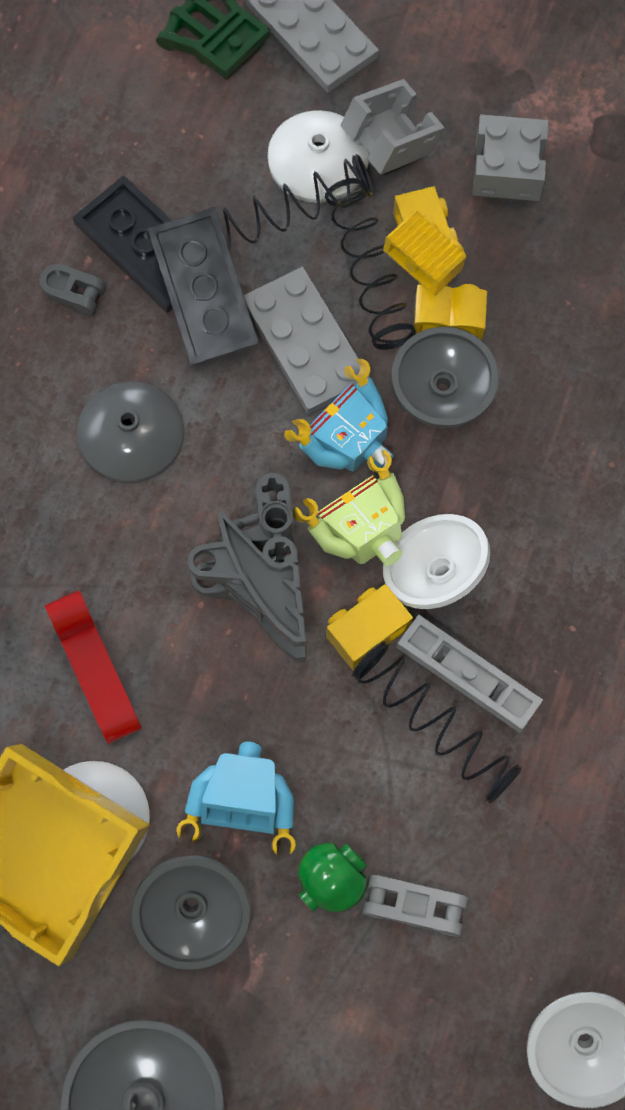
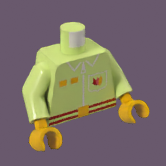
M381 451L385 460L382 468H378L374 464L372 456H369L367 460L369 469L377 472L380 478L376 479L372 475L320 511H318V505L314 500L304 499L303 502L310 511L308 517L304 516L298 507L293 509V517L298 522L308 523V531L326 553L345 559L353 558L359 564L366 563L376 555L385 566H391L400 559L402 551L395 542L402 537L401 525L405 520L404 497L394 473H389L388 468L391 465L392 459L387 451Z

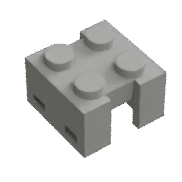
M405 79L354 97L340 125L355 143L363 145L370 153L367 159L380 175L429 156L445 128L432 112L427 113L422 123L417 124L416 127L406 115L417 94Z
M480 114L476 135L475 155H477L473 175L472 195L540 201L545 182L546 161L542 159L547 142L548 120Z

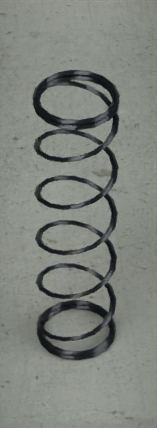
M360 155L352 156V164L346 158L343 162L347 186L346 204H341L333 196L318 172L314 171L313 179L317 199V212L313 217L303 209L288 185L284 183L283 192L286 203L287 224L283 229L274 223L259 199L254 195L253 203L257 220V237L255 240L251 241L242 233L228 210L224 207L223 213L227 228L228 249L230 250L231 245L228 218L237 232L246 241L252 244L257 243L260 237L258 206L276 229L286 232L290 224L287 192L306 217L316 220L320 212L317 178L331 199L340 207L347 208L350 202V183L347 165L357 178L364 195L367 198L373 197L372 183Z
M349 178L350 184H359L357 178ZM346 179L334 183L332 186H330L328 188L330 192L332 193L336 189L345 186ZM358 190L350 193L349 204L364 199L366 196L363 191ZM325 192L324 198L327 204L335 206L331 213V220L334 225L348 230L341 240V249L347 255L357 258L350 269V277L356 283L367 286L359 298V305L369 313L378 314L369 326V334L372 337L373 346L380 350L400 347L416 334L413 325L408 323L390 325L378 331L375 335L372 333V326L381 315L405 309L407 304L398 303L383 311H372L365 308L362 303V298L370 287L391 283L397 278V275L388 274L376 279L372 283L360 282L353 275L354 266L361 258H370L383 254V250L374 254L369 253L383 249L384 245L374 247L362 255L351 254L344 248L345 237L351 230L367 229L377 224L379 219L370 217L356 223L352 227L341 226L335 220V211L339 205L330 200L328 193ZM347 196L338 201L341 204H346ZM375 220L369 225L357 227L365 222ZM393 277V278H391L390 280H387V281H384V282H380V281H382V280H384V279H386V278ZM402 329L412 330L409 335L402 339H379L393 331ZM379 341L387 344H378L376 342Z
M386 642L378 643L358 663L352 673V677H355L358 683H370L399 665L384 692V707L397 706L425 688L409 720L410 731L422 730L452 711L438 737L435 753L439 756L446 755L479 735L463 765L461 777L463 780L473 779L506 759L489 794L485 798L488 804L494 802L519 775L522 767H519V764L515 765L500 780L509 763V755H505L477 773L465 777V770L482 739L483 731H477L454 747L441 753L438 752L441 739L456 713V707L449 708L418 728H412V721L430 688V683H425L393 704H386L387 694L404 664V659L398 660L386 670L368 680H361L388 650Z

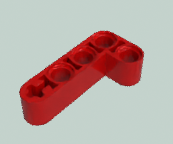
M77 590L44 605L107 745L141 730L142 727L80 591Z

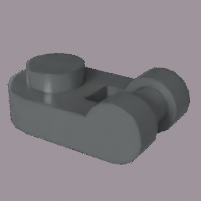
M53 264L46 267L39 278L41 290L45 297L74 308L79 313L87 316L93 315L97 306L95 300L98 295H102L106 287V283L101 278L62 264ZM77 286L85 289L83 295L74 293Z

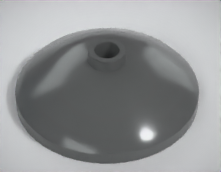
M453 327L430 328L412 336L397 352L391 373L393 392L400 406L417 421L438 428L459 427L479 418L492 404L499 382L497 363L489 348L473 334ZM443 383L446 384L449 387V389L446 391H442L437 388V385Z
M120 382L102 389L88 401L79 417L77 439L84 459L97 473L117 482L135 483L158 476L175 461L184 440V424L178 406L163 390L143 382ZM128 418L135 420L131 426L122 424Z
M202 856L176 857L156 866L139 884L132 904V924L139 943L154 959L178 969H202L223 961L241 944L250 922L248 895L238 876L224 864ZM188 898H194L198 903L190 907L185 905L184 901Z

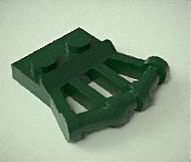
M185 0L180 7L175 6L169 12L170 18L164 31L159 32L156 43L165 50L177 49L195 55L201 64L205 63L224 79H227L270 37V29L240 7L236 0H222L229 11L227 15L210 4L209 1L212 0ZM193 12H200L216 24V26L210 31L192 17L191 14ZM185 27L198 37L200 41L177 35L179 28Z

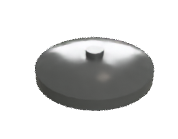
M138 1020L110 1027L98 1034L83 1047L67 1072L62 1088L60 1109L224 1110V1093L221 1078L213 1059L194 1037L184 1030L164 1022Z

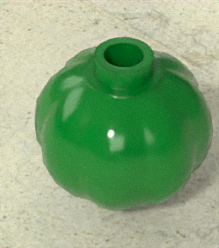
M334 843L318 844L306 852L299 864L298 877L303 890L298 895L312 911L319 907L332 913L348 911L363 899L366 892L367 878L363 875L362 871L367 867V864L347 843L340 849Z

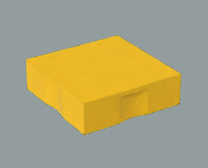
M23 744L6 747L0 757V925L12 937L60 967L74 958L150 824Z

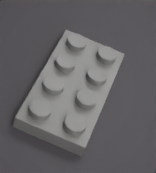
M245 0V5L270 29V32L327 93L379 58V49L333 0Z
M303 267L243 295L251 319L308 415L331 404L350 384L356 387L357 381L348 379L344 374V369L346 366H351L357 376L360 372V366L356 362L358 357Z

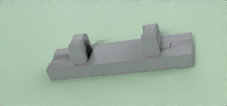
M420 615L416 617L397 643V649L519 733L522 732L543 701L533 692ZM498 685V687H497V689L495 690V692H494L492 698L490 699L489 696L491 695V693L494 691V689H495L496 686Z

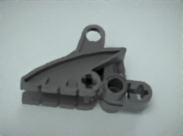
M269 473L262 476L257 482L258 513L231 521L224 512H218L221 542L196 546L188 556V567L191 572L193 589L198 594L205 597L234 600L255 618L260 627L280 650L294 662L306 661V635L297 550L293 543V514L288 481L282 475ZM269 491H276L277 501L270 502ZM259 522V525L246 529L244 531L240 530L243 529V527ZM201 554H210L215 558V560L206 561L196 567L194 566L196 557ZM197 578L216 584L211 588H203L197 583Z

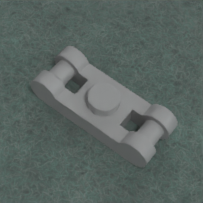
M370 875L368 888L371 889L369 901L364 902L363 915L461 937L463 924L459 922L462 910L467 908L468 897L392 878ZM386 892L398 894L395 907L384 905ZM436 903L447 906L444 919L434 917Z

